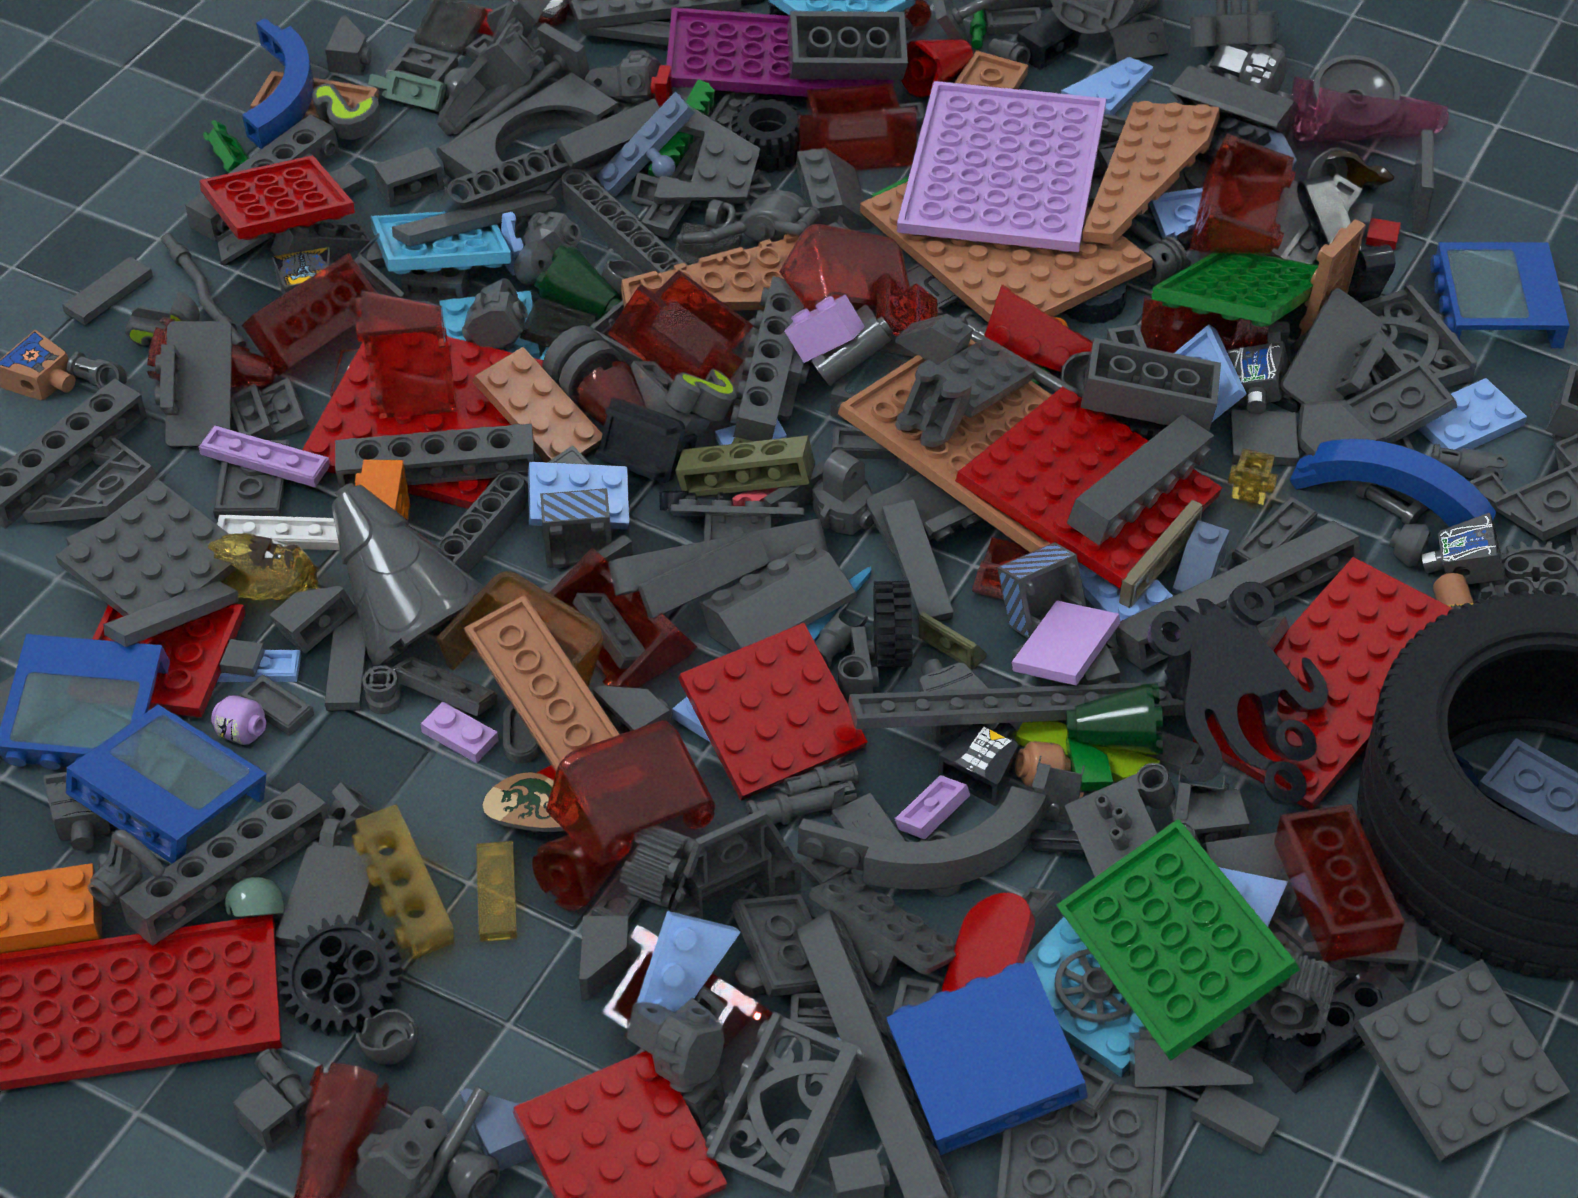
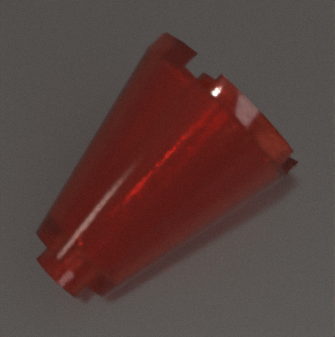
M611 362L613 367L605 371L602 366L597 368L578 386L579 398L576 397V401L580 407L603 427L607 417L605 410L610 404L611 397H618L646 408L633 371L625 362Z
M609 819L543 844L536 850L538 851L537 855L532 859L534 876L540 888L545 894L551 891L558 898L554 903L559 907L570 911L581 909L589 903L631 848L630 831L623 823Z

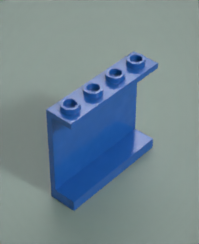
M1032 961L1024 964H1011L1005 967L999 974L988 978H975L969 981L963 988L952 992H939L933 995L927 1002L916 1006H903L897 1009L893 1015L886 1017L891 1035L895 1039L931 1128L940 1156L1088 1098L1085 1080Z

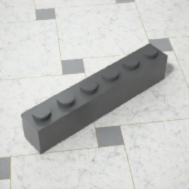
M1182 414L1076 498L1067 524L1098 545L1102 544L1110 536L1115 538L1127 522L1133 523L1145 507L1150 509L1162 493L1168 494L1179 479L1185 480L1196 465L1202 466L1208 460L1212 452L1209 446L1214 435Z

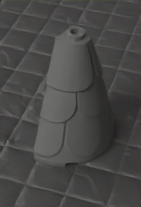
M1051 0L1053 5L1051 9L1057 18L1069 28L1081 33L1094 34L1115 29L1129 19L1148 11L1160 0Z
M349 483L335 493L337 498L333 501L331 508L342 563L347 565L354 606L358 609L367 654L372 660L374 667L383 666L403 654L411 643L459 614L464 617L491 600V596L480 582L444 555L443 550L409 526V521L364 486H354L353 483Z

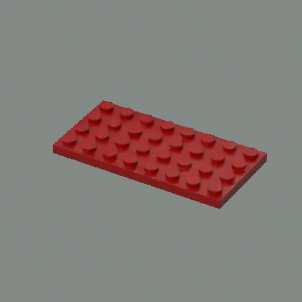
M1354 557L1291 625L1273 650L1301 687L1307 692H1310V689L1303 675L1301 667L1302 658L1310 659L1326 682L1328 690L1327 701L1322 707L1312 712H1296L1280 696L1278 697L1277 714L1282 721H1300L1307 725L1315 735L1317 748L1314 756L1308 760L1298 762L1281 758L1265 742L1261 718L1251 699L1244 694L1240 697L1237 706L1239 725L1250 745L1257 752L1272 761H1286L1294 764L1301 770L1306 779L1307 789L1305 796L1297 803L1310 811L1314 810L1367 748L1382 685L1400 650L1405 648L1410 638L1414 639L1415 634L1420 629L1424 630L1426 624L1430 621L1435 622L1438 616L1442 614L1447 615L1449 610L1453 609ZM1212 714L1206 722L1220 748L1223 761L1264 784L1266 771L1245 763L1234 753L1223 738L1216 724L1214 714ZM1285 731V739L1289 745L1295 748L1302 746V742L1295 732ZM1275 774V784L1284 791L1292 789L1289 782L1280 775Z
M273 914L181 927L153 946L139 934L0 954V1090L282 1048Z

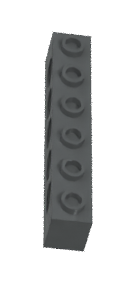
M309 114L230 173L311 155L321 164L339 150L335 127ZM203 193L185 204L190 228L213 241H216V237L230 230Z
M773 276L770 288H763L759 305L765 306L764 311H757L754 328L759 329V333H752L748 351L753 352V357L746 356L742 375L748 376L747 381L740 380L736 399L742 400L741 405L734 404L730 423L736 424L733 437L751 441L771 440L773 438L794 346L784 330L793 323L791 317L803 310L809 287L808 284Z
M113 379L0 466V526L6 529L21 517L22 513L42 495H49L92 461L91 452L112 435L118 440L144 420L147 415L141 394Z
M513 424L508 426L335 440V471L339 488L349 483H353L355 486L356 473H361L363 460H403L407 485L496 478L499 474L506 471L518 472L523 476L528 475L529 462H536L532 424Z
M300 782L167 866L162 876H152L120 896L126 923L153 946L226 898V893L239 881L244 878L260 876L318 838L325 818L329 819L326 802Z

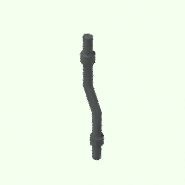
M171 233L164 234L161 240L170 251V257L178 266H182L195 282L200 305L213 321H227L231 324L232 345L238 351L243 350L246 347V342L237 332V325L230 317L225 316L211 299L207 279L192 261L191 253L184 245H180Z

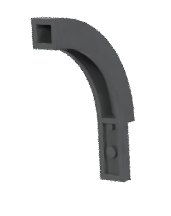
M1011 786L1005 801L999 809L983 823L961 834L933 841L901 842L886 840L803 818L798 828L797 854L863 871V883L880 887L932 889L958 885L994 872L1018 856L1029 845L1032 832L1039 829L1043 821L1046 795Z

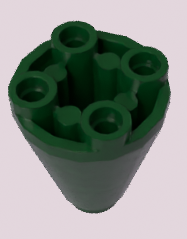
M563 245L559 246L552 256L553 263L547 272L542 271L535 281V286L539 288V296L544 301L597 319L602 318L614 305L622 301L619 299L618 293L578 249L571 246L568 248Z
M1158 683L1142 684L1076 705L1075 710H1066L1068 738H1077V742L1145 755L1163 754L1162 733H1156L1160 731V727H1163L1162 706H1155V704H1159Z

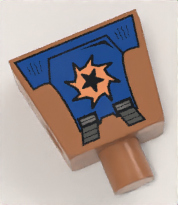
M36 330L0 359V387L37 400H45L57 389L65 393L70 392L76 380L73 375L66 371L69 360L66 352Z

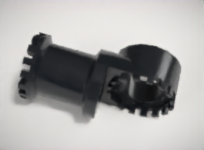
M684 490L660 491V510L664 509V511H667L668 509V511H671V504H679L680 499H694L699 501V505H712L713 500H724L723 492H718L717 496H697L696 493H689V491ZM691 516V522H696L697 519H705V516Z

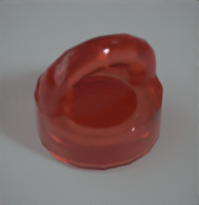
M915 0V5L902 11L905 14V18L909 19L915 28L925 25L931 17L930 6L924 0Z

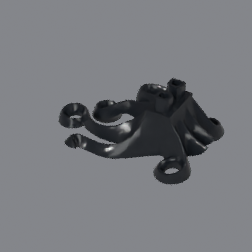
M1255 581L1245 582L1232 591L1224 609L1209 599L1199 598L1196 601L1200 614L1188 606L1181 605L1175 606V611L1159 613L1149 626L1147 640L1151 648L1157 653L1168 656L1167 668L1164 670L1168 678L1165 681V685L1173 699L1184 700L1186 725L1205 754V760L1200 764H1183L1181 767L1182 774L1193 781L1205 782L1212 780L1221 770L1223 765L1222 753L1205 719V710L1211 709L1223 738L1234 753L1245 763L1266 771L1264 786L1267 796L1274 803L1281 805L1294 804L1302 800L1306 794L1307 784L1301 770L1292 763L1286 761L1275 762L1257 752L1244 736L1237 716L1239 699L1246 694L1257 708L1261 718L1264 740L1273 752L1283 759L1297 762L1310 759L1316 752L1315 735L1307 725L1297 720L1282 721L1277 714L1278 697L1280 696L1296 712H1312L1322 707L1327 701V685L1317 667L1310 659L1305 657L1302 658L1301 667L1310 692L1304 690L1282 660L1260 635L1257 626L1269 619L1274 612L1275 601L1271 592L1264 585ZM1246 596L1254 598L1259 603L1261 610L1256 612L1250 610L1245 605L1244 598ZM1161 628L1165 632L1166 639L1162 635ZM1286 730L1293 731L1299 736L1302 742L1301 747L1295 748L1288 744L1285 739ZM1275 774L1280 775L1289 782L1292 789L1289 791L1280 789L1275 784Z

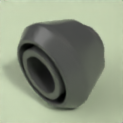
M1405 524L1402 530L1399 528L1395 529L1389 547L1394 548L1393 555L1407 567L1418 566L1422 559V554L1425 553L1431 531L1425 524Z
M476 1151L459 1153L453 1158L448 1167V1181L456 1198H484L494 1188L500 1176L498 1161L493 1157Z

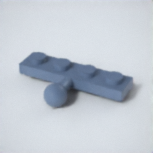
M675 91L596 175V178L608 193L616 197L650 160L652 162V171L656 177H671L675 171V163L671 157L661 155L659 151L696 112Z

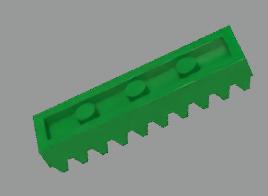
M698 79L686 102L694 109L708 116L709 108L714 106L715 90L709 83ZM678 131L660 149L659 153L671 157L676 169L685 156V152L687 153L690 143L693 144L694 135ZM651 164L648 170V175L656 177L652 171Z

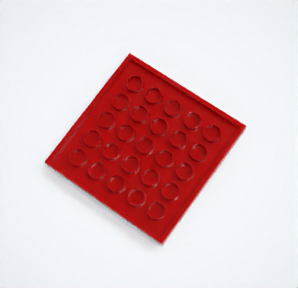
M375 319L302 450L328 457L330 464L326 472L336 474L335 440L511 425L476 387L473 380L475 375L512 354V352L492 347H480L476 343ZM534 358L542 367L543 360ZM495 478L407 485L410 494L469 509Z
M1062 386L960 469L955 481L1051 544L1056 542L1075 553L1079 563L1120 589L1122 580L1127 577L1130 570L1191 500L1203 504V512L1219 497L1223 487L1193 469L1185 480L1179 479L1168 494L1162 493L1150 509L1145 507L1133 523L1127 522L1115 538L1110 536L1102 544H1096L1067 524L1076 498L1149 440L1136 432H1132L1127 425L1120 423L1104 412L1081 408L1082 398L1075 392Z

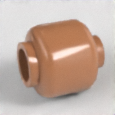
M1029 742L1024 749L1018 751L1016 756V775L1021 777L1022 782L1027 787H1032L1040 756V763L1051 765L1052 768L1071 771V760L1069 757H1066L1064 749L1057 743Z

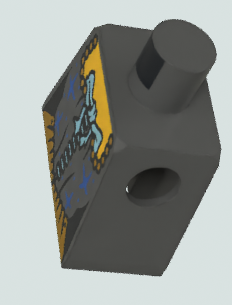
M329 247L272 256L276 281L288 308H301L304 313L313 314L319 310L321 304H327L332 301L334 271Z

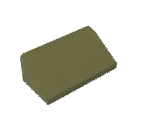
M924 612L919 615L920 639L956 661L964 663L972 670L986 658L987 653L974 642Z

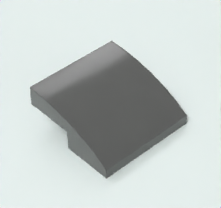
M289 377L262 391L259 390L256 384H253L231 395V411L240 433L264 440H271L287 436L309 426L294 384Z

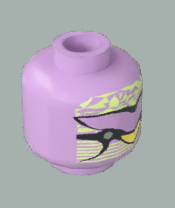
M237 695L228 696L217 703L212 712L211 722L216 734L224 740L237 744L248 745L262 735L266 728V719L262 706L251 699Z

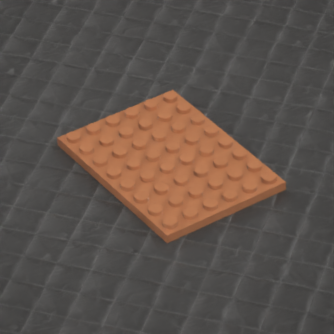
M908 182L860 203L861 214L988 323L1002 284L1011 289L1016 295L1036 305L1035 307L1049 316H1055L1152 269L1153 259L1123 235L1113 244L1083 242L1082 235L1079 252H1064L1054 249L897 233V221ZM1087 207V212H1086V217H1085L1084 226H1085V223H1086L1087 218H1088V216H1089V213H1090V211H1091L1088 207Z
M970 339L968 347L976 342ZM919 355L840 404L838 415L1030 553L1051 544L955 481L960 469L1051 396L1050 393L1034 382L1030 381L971 418L964 415L951 438L944 444L936 447L921 445L920 437L923 432L922 430L914 428L910 431H900L895 426L897 417L903 411L915 382L916 370L921 363L926 361V359Z

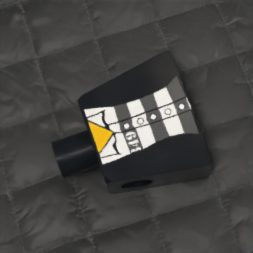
M999 723L994 730L983 724L971 725L939 754L938 777L941 775L967 784L970 794L996 806L1015 770L1016 756L1019 751V744L1013 740L1017 735L1016 729L1010 723Z

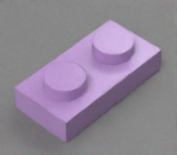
M443 701L421 723L422 733L475 763H478L499 741L497 731Z
M940 775L895 818L898 830L926 839L970 796L967 784Z

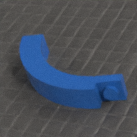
M266 18L256 22L260 44L282 63L285 71L281 82L273 93L262 103L242 114L247 138L260 149H263L302 120L310 106L314 91V79L308 50L304 41L291 26L281 30L279 26L273 25Z
M1341 439L1321 442L1314 456L1307 455L1299 459L1290 478V482L1296 490L1333 481H1362L1386 486L1421 502L1436 513L1449 527L1490 513L1492 519H1494L1496 514L1495 509L1484 495L1462 475L1430 456L1388 442L1368 439Z

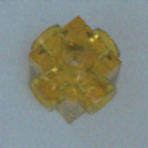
M1243 448L1238 465L1232 464L1228 483L1233 484L1231 498L1264 505L1267 492L1274 493L1278 474L1272 473L1275 455Z

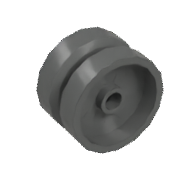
M581 325L566 330L552 342L545 353L542 367L577 406L584 408L596 405L614 391L622 378L624 358L592 327Z

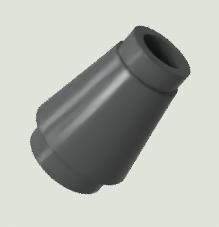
M995 38L989 44V53L994 56L1023 64H1028L1030 50L1022 42Z

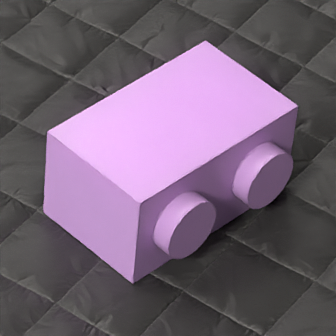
M846 294L835 300L832 296H829L816 305L817 309L809 312L808 308H805L791 317L793 323L784 331L804 363L853 340L865 327Z

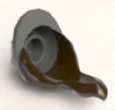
M1337 147L1326 150L1314 159L1308 170L1307 179L1330 175L1334 179L1338 174L1360 188L1366 183L1382 185L1394 180L1392 173L1385 167L1378 165L1368 166L1356 153Z

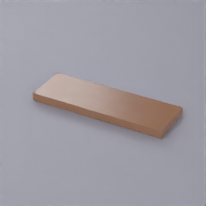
M525 595L464 627L467 637L564 784L627 749L624 740Z

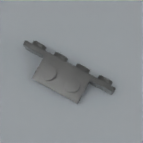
M680 499L679 504H671L672 515L705 516L704 541L772 528V518L805 519L804 508H798V503L779 502L778 507H765V502L746 501L745 506H732V501L713 500L712 505H699L698 500Z

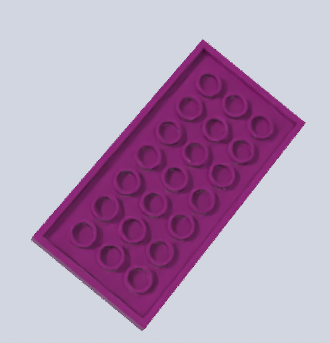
M672 8L666 66H671L672 87L693 88L697 80L700 79L709 83L714 90L807 96L822 99L835 98L850 101L863 100L878 103H893L894 80L790 79L787 34L789 16Z

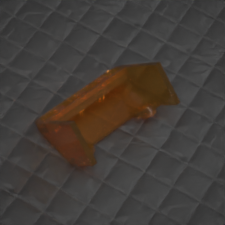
M511 571L495 575L436 637L448 668L454 670L475 648L467 637L464 627L525 595L588 688L604 641L598 623L519 574Z

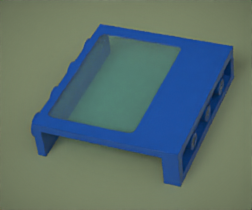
M1548 242L1438 243L1436 255L1431 256L1430 270L1431 273L1436 274L1435 293H1440L1439 312L1444 314V323L1457 335L1459 340L1462 330H1546L1550 347L1564 348L1570 325Z
M26 634L0 726V755L3 760L10 765L19 767L26 764H37L53 770L68 767L141 717L149 710L157 674H166L168 672L170 660L163 646L135 643L125 647L116 641ZM143 730L110 753L140 774H142L144 767L137 754Z
M158 704L68 766L66 794L118 829L126 830L150 850L172 864L186 855L187 837L243 795L247 794L257 802H261L264 799L267 773Z

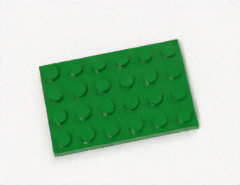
M1222 247L1154 286L1152 300L1162 301L1163 306L1170 308L1185 306L1192 308L1191 311L1194 313L1209 314L1214 312L1221 314V317L1227 320L1243 318L1251 320L1253 325L1266 327L1309 300L1313 288L1311 278L1318 269V265Z
M1179 819L1056 905L1170 1061L1300 970L1294 958Z

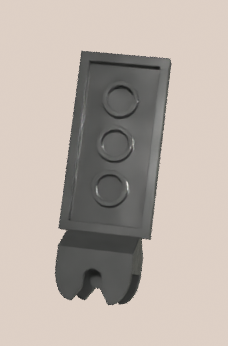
M986 339L978 341L938 365L928 359L921 363L916 370L915 382L903 411L897 417L895 426L900 431H910L914 428L923 431L920 437L921 445L927 447L940 446L951 438L964 415L971 418L1029 383L1036 370L1026 365L1023 359L1011 356L1000 349L997 343Z

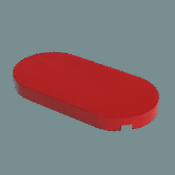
M1014 893L994 894L978 902L967 913L954 948L956 956L949 963L942 991L952 992L965 987L969 981L975 978H988L999 974L1005 967L1014 963L1024 964L1035 926V917L1023 897Z

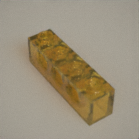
M397 804L356 819V834L352 835L354 847L359 856L365 854L370 864L365 866L368 878L373 887L379 885L384 895L379 898L385 916L387 918L393 917L398 928L394 929V934L400 949L404 950L407 948L412 960L453 944V925ZM384 848L395 850L393 854L388 856L378 853ZM397 879L409 881V884L403 887L395 886L392 883ZM412 910L424 912L419 918H410L406 915Z

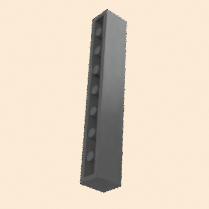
M1333 520L1120 621L1115 633L1117 645L1123 649L1122 656L1141 670L1167 658L1168 656L1161 655L1151 648L1147 640V634L1153 619L1161 612L1175 611V606H1188L1200 614L1196 599L1202 598L1209 599L1224 609L1229 595L1237 586L1245 582L1254 581L1264 585L1271 592L1275 605L1335 577L1352 557L1361 561L1359 535ZM1250 596L1244 598L1245 605L1254 612L1261 610L1259 603ZM1161 628L1162 635L1166 639L1165 632Z

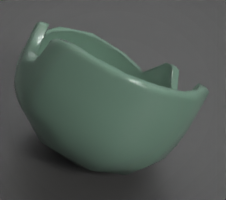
M261 877L244 878L232 886L226 893L225 905L228 915H231V909L235 917L284 913L281 889L272 880Z

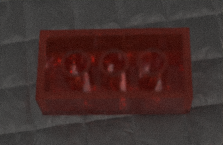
M348 253L254 313L242 324V327L279 377L373 315L385 303Z
M1352 804L1280 815L1274 844L1323 961L1327 962L1396 950L1405 922Z

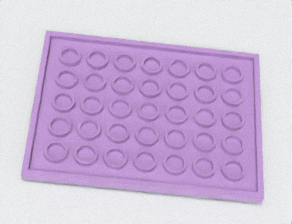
M934 81L897 221V233L1054 249L1064 252H1079L1106 109V98Z

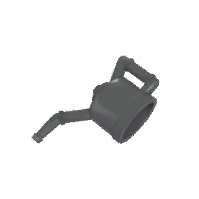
M770 191L760 195L741 217L740 221L717 229L713 228L706 232L677 235V243L683 245L686 243L716 244L720 240L741 233L756 241L770 239L771 242L783 239L786 234L801 236L806 234L810 226L820 218V210L817 207H808L804 199L792 192Z

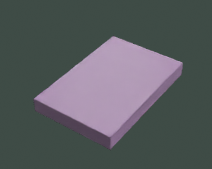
M1056 601L1013 659V671L1077 686L1119 626V614Z

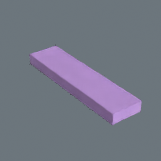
M215 425L199 446L200 455L312 487L318 485L330 464L328 457Z

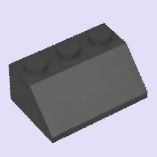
M826 148L798 151L797 180L802 198L808 207H817L820 210V218L811 225V228L815 232H820L828 228V225L838 222L840 215L843 218V224L850 231L871 229V221L860 213V203L865 200L855 168Z

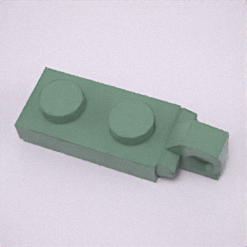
M394 70L387 71L386 77L371 74L368 85L383 89L382 96L387 99L437 112L441 111L447 84Z

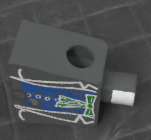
M1284 341L1226 350L1247 393L1237 402L1238 406H1247L1249 412L1259 414L1265 411L1266 403L1277 402L1283 398L1284 391L1281 389L1280 383L1290 367Z
M1490 513L1441 530L1438 533L1440 550L1422 554V562L1426 574L1445 570L1446 573L1463 575L1468 584L1505 579L1499 537Z

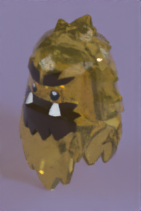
M250 533L223 535L221 539L210 542L208 545V549L215 552L214 558L229 562L237 568L221 582L237 590L238 598H249L253 601L271 598L281 600L291 597L294 593L319 587L317 578L319 568L312 563L311 558L298 545H287L279 543L272 538Z

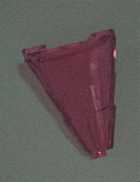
M1299 76L1294 78L1292 96H1294L1293 100L1297 103L1299 109L1292 124V130L1296 139L1301 142L1361 141L1395 137L1396 139L1421 136L1422 130H1433V133L1437 134L1448 123L1449 114L1447 106L1437 102L1400 96V100L1343 93L1330 88L1320 87L1316 103L1313 95L1314 79Z

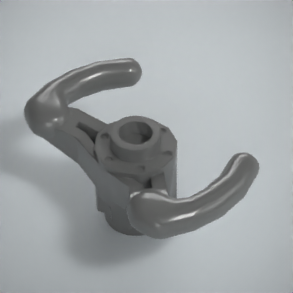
M123 829L116 830L112 834L109 854L103 853L98 857L99 869L92 876L88 884V890L92 896L105 906H110L112 903L117 904L120 901V896L137 886V883L142 879V864L140 861L154 877H160L165 872L164 866L148 847Z

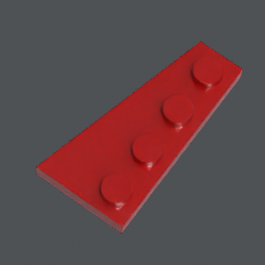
M1003 284L1001 285L984 335L985 337L1027 361L1062 372L1063 365L1073 354L1091 351L1093 343L1091 340L1078 332H1074L1055 317L1049 316L1035 307L1036 305L1016 295Z

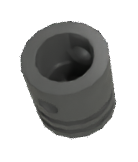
M1169 236L1144 249L1143 252L1153 259V271L1148 270L1140 275L1149 284L1155 285L1184 269L1188 259L1182 244L1174 237Z

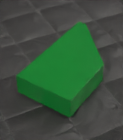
M1067 736L1065 743L1071 760L1072 772L1081 774L1083 765H1085L1081 791H1098L1112 785L1114 781L1108 756L1088 743L1077 742V738H1068Z

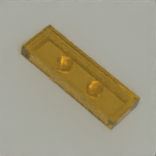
M513 841L476 844L480 942L517 938Z

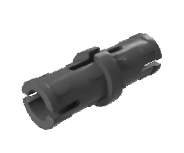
M851 760L827 768L819 766L814 768L813 772L784 779V786L787 796L790 797L846 783L847 781L858 783L859 775L854 761Z
M272 1048L271 1051L267 1049L261 1052L256 1058V1067L264 1074L269 1083L293 1106L296 1119H299L300 1116L302 1118L308 1116L314 1110L316 1102L300 1083V1075L285 1064L277 1050Z

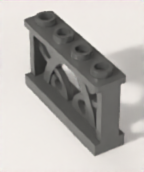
M1411 284L1405 286L1403 290L1360 303L1383 322L1379 333L1385 336L1387 341L1382 349L1384 355L1375 367L1385 379L1422 360L1445 388L1461 383L1465 385L1472 383L1477 366L1474 355L1464 347L1457 335L1446 326L1440 315L1435 313L1425 301L1423 295L1419 294ZM1400 310L1397 317L1391 316L1390 312ZM1387 330L1390 331V336L1388 337L1386 336ZM1398 331L1427 340V348L1424 355L1421 357L1413 351L1397 349L1394 343L1396 342ZM1448 365L1451 367V368H1448V369H1445V370L1438 369V368H1447Z
M773 1012L770 1020H765L759 1028L756 1039L759 1043L753 1056L748 1055L740 1070V1077L742 1079L736 1092L731 1091L724 1102L723 1113L725 1115L719 1127H714L707 1138L705 1147L708 1148L706 1156L717 1162L718 1166L776 1190L786 1197L800 1198L863 1062L864 1055L857 1045L847 1041L843 1042ZM787 1037L798 1039L803 1047L802 1061L795 1062V1054L789 1046L787 1056L778 1058L775 1050L779 1042ZM811 1044L837 1054L835 1062L811 1060ZM768 1065H770V1067L774 1069L764 1074ZM812 1076L811 1087L815 1083L823 1086L819 1095H808L806 1089L807 1077ZM798 1079L799 1096L804 1105L812 1112L808 1120L799 1118L788 1120L780 1124L771 1133L764 1115L762 1095L780 1084ZM747 1109L749 1111L751 1121L743 1120ZM789 1130L799 1132L800 1138L794 1145L788 1143L787 1136L783 1139L781 1145L777 1142ZM745 1132L748 1136L746 1143L741 1145L742 1148L753 1147L759 1140L762 1143V1147L750 1157L738 1158L731 1151V1143L736 1134ZM769 1153L784 1169V1172L780 1178L755 1166Z

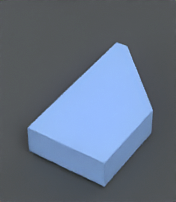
M508 212L502 214L501 233L511 251V263L504 265L514 276V261L524 246L522 239L515 236V214Z

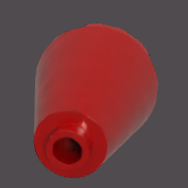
M963 39L914 40L907 43L908 64L904 78L901 80L903 86L917 97L930 96L934 81L949 82L963 71L973 57L972 47Z

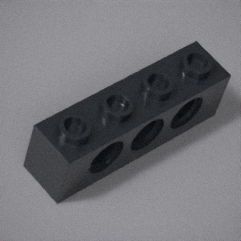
M1382 963L1370 971L1365 969L1358 973L1351 984L1343 990H1334L1326 1024L1322 1028L1321 1033L1309 1034L1305 1032L1304 1035L1297 1033L1293 1038H1287L1286 1040H1283L1281 1036L1276 1038L1272 1033L1266 1041L1267 1048L1263 1062L1296 1094L1365 1045L1354 1028V1024L1359 1019L1412 994V992ZM1302 1043H1307V1044H1310V1045H1312V1046H1306V1045H1304V1044H1302Z

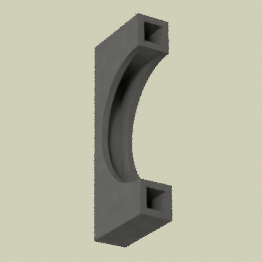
M571 72L443 149L444 173L454 180L501 163V154L516 139L542 129H582L618 114V102ZM504 176L508 181H511V178ZM478 185L482 190L487 191L484 186Z

